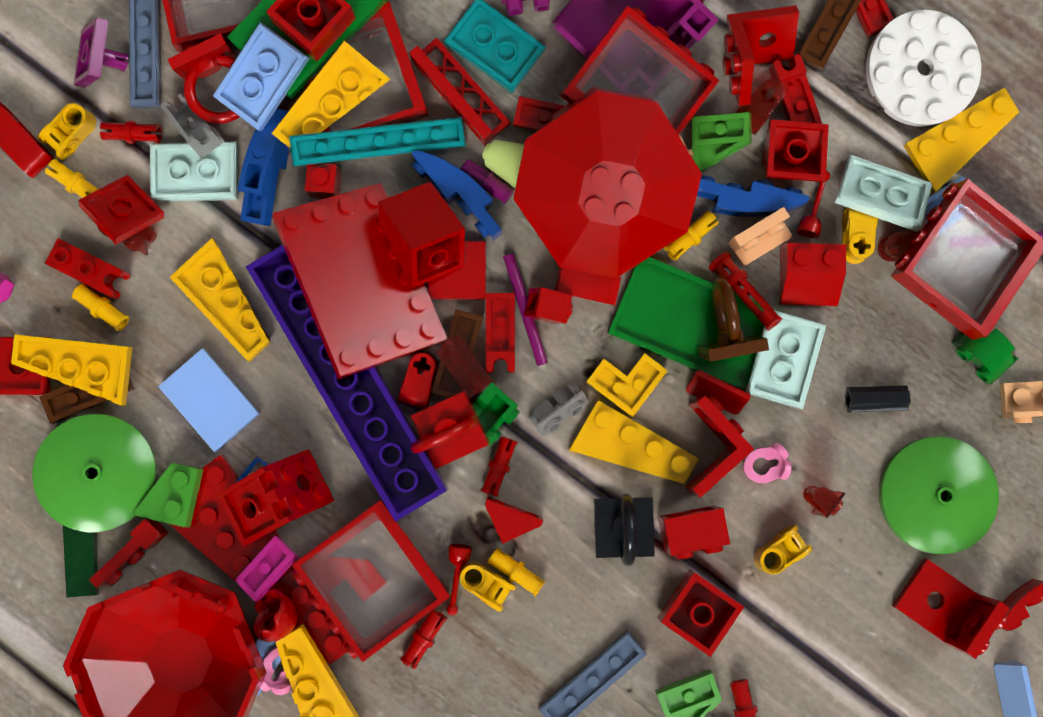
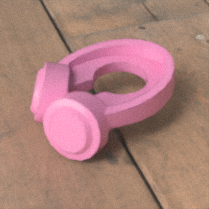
M773 443L770 447L756 449L746 456L743 463V471L754 482L768 483L776 479L787 480L791 474L792 465L787 460L789 456L787 450L782 445ZM758 458H765L767 461L776 459L778 461L776 466L770 467L767 473L759 475L753 470V463Z
M274 646L262 659L267 673L260 689L265 692L271 690L276 695H284L289 693L292 687L289 678H286L284 670L280 671L277 678L273 680L271 678L274 672L272 662L275 658L279 657L277 646Z

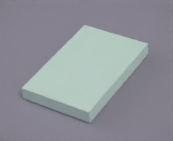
M236 141L222 143L204 158H201L188 143L150 144V198L154 202L239 200L237 191L238 143Z
M850 154L846 160L834 203L917 232L923 224L932 183Z
M774 310L782 320L769 331L763 326L761 337L768 339L769 350L756 353L745 392L801 410L804 408L826 325Z

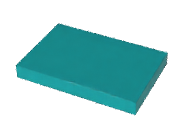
M475 0L444 40L446 46L511 94L546 50L544 44L484 0Z

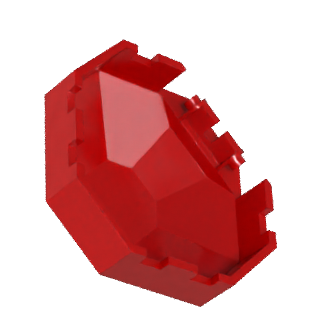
M592 87L582 97L551 115L550 123L525 139L513 200L560 268L618 278L688 232L702 173L658 102L653 98Z
M181 569L89 606L63 663L67 677L71 676L77 693L74 696L82 717H248L267 673L236 593Z

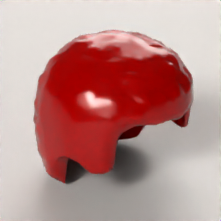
M271 589L267 591L266 598L255 602L254 607L258 612V616L254 620L253 631L260 640L278 642L293 631L297 622V611L293 601L280 590Z

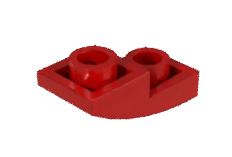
M560 268L555 291L615 306L622 277L615 278Z
M1037 579L1029 580L1014 590L1002 602L1010 609L1006 614V622L1000 629L1006 631L1014 630L1023 624V620L1030 617L1026 607L1037 605L1043 601V581Z

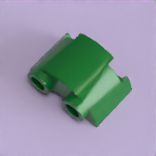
M996 328L985 338L970 339L962 332L951 342L957 348L955 352L965 362L971 360L978 369L975 373L986 384H993L1019 360L1018 357L1011 354L1015 347Z
M492 382L472 405L490 442V447L502 434L498 429L503 423L506 422L510 425L520 413L517 409L518 405Z

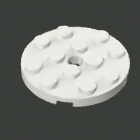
M916 10L895 18L876 35L867 54L866 79L872 97H876L887 115L907 125L919 127L932 126L955 117L971 102L980 83L981 58L974 38L959 21L942 12ZM922 60L931 69L927 76L921 75L917 69L918 63Z

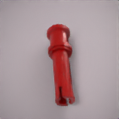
M728 251L720 254L711 262L709 270L716 272L720 278H724L729 282L732 290L765 326L767 331L773 329L781 322L782 318L777 315L747 280V272L744 269H739L732 261L731 254ZM724 268H727L731 272V274H729ZM749 295H751L754 298V300L760 305L764 312H762L755 305V303L749 298Z

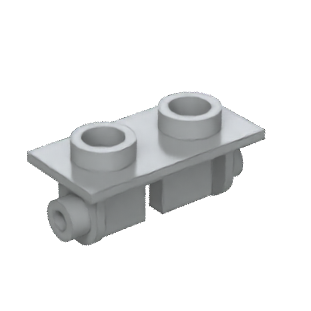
M568 383L552 395L558 403L556 406L553 407L547 399L531 411L532 414L528 417L542 436L558 430L562 422L570 416L580 414L584 410L585 405L589 403L584 392L580 390L576 383L572 385Z

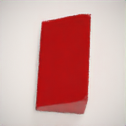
M701 370L693 372L686 387V392L696 397L706 395L710 398L713 396L725 411L734 415L740 413L751 397L749 393Z

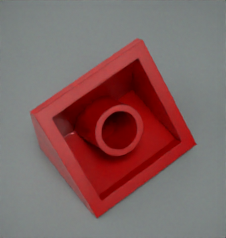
M771 119L762 155L766 177L825 182L829 124Z
M489 496L486 499L485 507L502 544L542 526L544 520L540 515Z

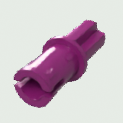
M469 159L460 168L461 171L470 176L486 192L502 201L503 204L508 202L515 191L514 188L509 187L496 178L493 171L489 173Z

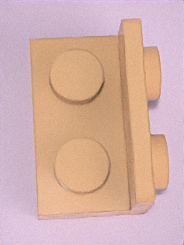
M784 207L736 235L728 242L742 266L748 265L792 237L784 223L790 217Z
M1043 381L999 384L1002 418H1013L1014 424L1033 423L1032 417L1042 416L1043 420Z

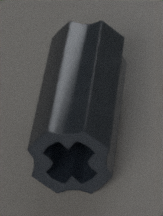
M907 385L846 388L845 406L848 413L909 410L911 399Z

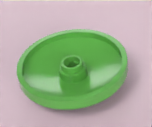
M102 414L78 416L56 427L40 445L32 470L35 494L44 510L58 523L82 532L107 531L129 522L135 517V509L155 485L157 477L155 456L144 435L130 423L117 417ZM90 468H96L98 472L94 479L89 478L90 473L88 470Z
M926 437L903 446L888 461L879 483V503L887 525L904 543L928 553L950 554L969 548L987 533L997 514L999 490L991 466L972 446L948 437ZM945 492V498L941 499V493Z

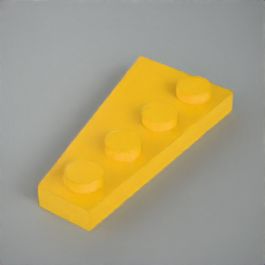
M344 41L271 134L290 148L289 136L323 132L391 79Z
M1003 88L903 146L923 180L932 183L930 192L934 194L1019 113V110L1007 90Z
M211 238L170 276V279L248 362H251L271 343L215 239Z
M14 334L11 364L42 376L53 378L63 384L82 389L97 397H103L118 405L126 406L133 347Z
M597 400L569 449L572 452L682 484L686 483L699 458Z
M304 624L293 629L284 639L275 642L286 678H289L293 690L291 694L294 703L297 704L301 717H360Z

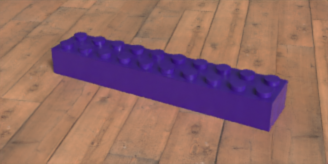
M279 246L245 266L395 522L449 490L440 473L435 469L427 451L421 453H413L411 451V444L419 438L377 367L375 366L341 379L337 378L284 246Z

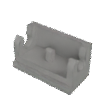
M179 93L178 98L182 102L179 106L174 107L168 101L163 102L160 106L187 143L201 158H204L225 141L210 122L202 120L192 112L185 100L184 94Z

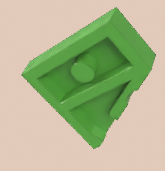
M749 112L692 117V151L694 153L692 159L701 172L752 143L751 113Z
M171 463L135 509L134 515L177 526L190 527L203 469Z
M710 669L655 690L665 717H705L707 712L713 710L722 701Z

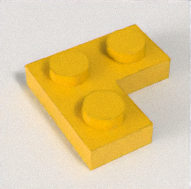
M645 353L627 376L603 359L586 383L628 415L634 417L668 370Z

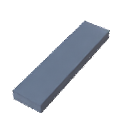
M129 0L130 106L132 108H161L160 0Z
M628 630L625 631L543 702L538 709L545 717H576L644 658L647 653Z

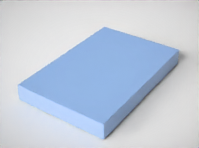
M260 22L213 94V97L254 128L262 131L310 58Z
M203 348L158 386L214 452H218L261 414Z

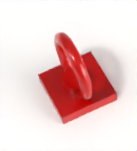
M221 33L167 59L172 70L184 79V96L189 108L202 120L215 124L229 123L240 117L232 110L225 112L210 111L199 102L196 96L195 87L198 78L213 75L222 66L230 69L236 60L233 58L236 56L233 48Z
M465 390L411 415L421 437L411 444V451L413 453L427 451L435 469L490 444Z

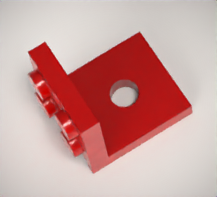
M797 5L727 15L728 33L724 36L726 56L722 60L724 75L729 76V91L731 95H735L738 106L750 105L754 64L794 58L799 20ZM773 33L768 39H760L764 34Z
M706 395L695 398L689 406L727 449L685 486L692 496L699 498L706 494L754 450L741 435L744 432L742 427L734 419L728 420L721 413L724 410L722 405L713 396L708 398Z
M309 449L264 466L217 493L243 546L335 501ZM297 480L301 483L302 490L298 487ZM250 502L254 504L256 514L251 510Z
M926 558L923 559L892 605V607L949 647L974 659L988 649L990 637L995 630L1000 629L1007 619L1006 614L1010 609L999 600L974 592ZM938 592L941 596V602L937 607L931 608L928 605L927 598L930 593Z

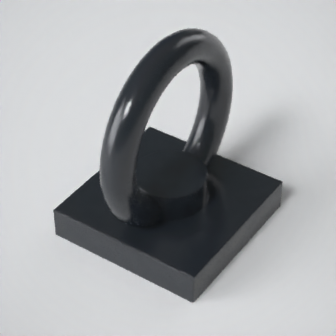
M623 494L620 498H594L596 558L621 557L622 563L625 566H631L635 561V557H655L653 497L632 498L629 494Z

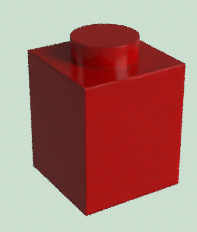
M319 163L307 165L305 191L311 198L324 199L340 194L342 172L337 164Z
M543 287L529 288L524 317L552 324H567L573 310L571 303L573 295Z

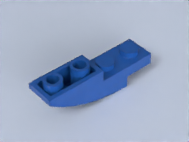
M276 109L262 131L255 129L244 158L237 190L244 192L241 221L271 226L279 169L286 170L289 147L271 133L289 111Z
M418 150L411 153L415 161L412 166L421 178L427 176L448 204L459 198L460 200L456 202L466 216L470 213L477 221L474 226L484 238L489 236L494 241L502 235V229L487 212L493 206V199L479 184L459 168L441 158Z
M706 175L701 176L697 197L714 201L712 212L737 217H765L783 207L787 212L803 207L810 197L803 195L802 191L797 188L786 187L781 189L774 187V183L768 180L759 179L757 182L753 181L748 186L747 191L743 190L744 187L739 184L727 183L723 185L715 183L716 180Z

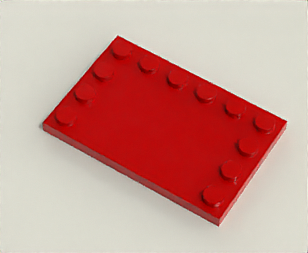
M382 183L274 212L272 215L277 232L338 379L444 343L447 340L424 283L414 288L411 287L379 223L378 201L387 198Z

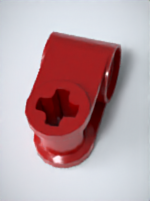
M418 353L411 358L406 376L400 388L398 403L422 410L428 408L438 367L437 361L433 356L426 353ZM424 358H426V363L431 365L430 370H424L423 374H420V368L416 367L417 362H423Z

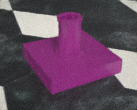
M96 17L81 30L74 78L75 86L86 88L101 78L102 65L123 72L126 70L128 62H124V60H128V54L105 48L109 20Z

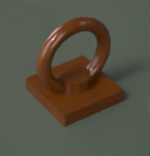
M718 278L714 282L712 289L714 313L719 333L716 334L718 342L698 345L699 357L711 362L769 350L767 338L756 335L744 337L743 329H740L739 313L733 290L726 279Z

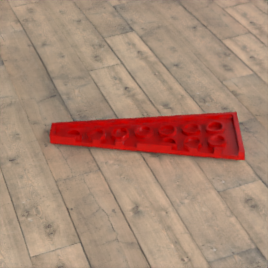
M219 455L201 468L203 469L191 526L169 525L235 581L274 536L280 537V535L274 530L246 546L242 545L217 494L233 485L239 476L225 456ZM250 502L251 510L256 514V508L254 504ZM291 565L271 589L280 590L293 601L297 611L295 628L304 624L324 659L329 664H332L348 652L344 646L347 641L341 632L336 635L326 621L330 617L323 608L319 611L309 598L313 593L306 584L301 586L292 575V571L295 568Z

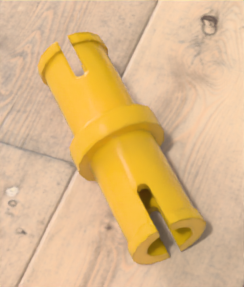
M53 159L48 164L52 169H45L46 175L64 185L65 190L71 194L76 193L83 198L99 190V188L85 180L83 174L73 172L57 159Z
M706 210L702 216L689 226L687 233L664 247L667 255L672 260L677 261L693 245L697 246L700 244L701 238L719 224V221L715 220L717 219L716 216L709 210Z
M80 284L74 289L71 296L72 299L89 309L90 314L94 318H101L117 332L126 327L130 319L129 316L111 305V300L107 297H100L85 284Z
M497 547L487 562L508 576V581L511 583L515 581L532 593L533 596L538 594L546 582L525 568V563L522 561L518 563L500 550L499 547Z

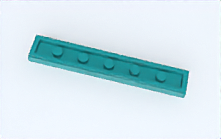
M462 117L289 136L293 167L412 153L415 150L422 152L466 146Z

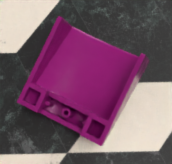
M570 0L549 27L582 58L586 59L621 10L626 6L640 9L647 16L646 21L654 27L656 25L660 26L670 35L668 39L676 45L681 44L688 49L696 42H699L718 22V19L700 0ZM624 32L596 70L618 91L649 97L658 87L657 84L673 67L630 32Z

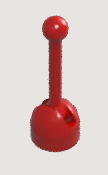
M826 170V181H828L830 173ZM826 181L819 183L811 214L804 216L798 224L796 232L801 236L813 239L820 236L822 223L816 217Z
M449 544L448 557L450 562L455 565L451 600L446 608L447 613L451 616L456 615L458 612L456 599L461 567L470 561L472 555V547L464 544Z

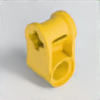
M67 104L41 130L38 139L42 143L50 145L56 151V156L60 160L67 159L77 150L86 137L94 131L96 117L78 104ZM82 114L81 122L75 125V118Z
M848 207L845 208L842 218V244H846V262L859 264L874 252L878 218Z
M793 524L783 529L772 540L758 548L753 557L754 564L762 572L778 574L807 556L813 548L805 543L797 531L799 529L798 526ZM772 552L775 555V564L767 568L764 564V558L767 553Z
M476 561L468 562L462 567L460 572L462 586L480 598L485 604L499 612L503 610L502 604L511 590L515 591L517 588L507 578L491 571ZM471 569L478 570L482 575L481 580L477 583H469L465 579L466 572Z

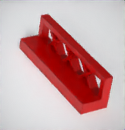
M437 37L422 50L417 45L409 52L411 62L455 113L462 117V121L484 146L511 125L506 116ZM436 48L444 56L443 66L434 65L427 57ZM447 61H448L453 67L447 66ZM446 72L459 73L462 77L461 87H453L446 79ZM465 81L471 88L465 87ZM464 93L477 94L481 98L480 108H472L464 99ZM484 103L489 109H483ZM483 114L495 115L501 123L491 130L482 120Z

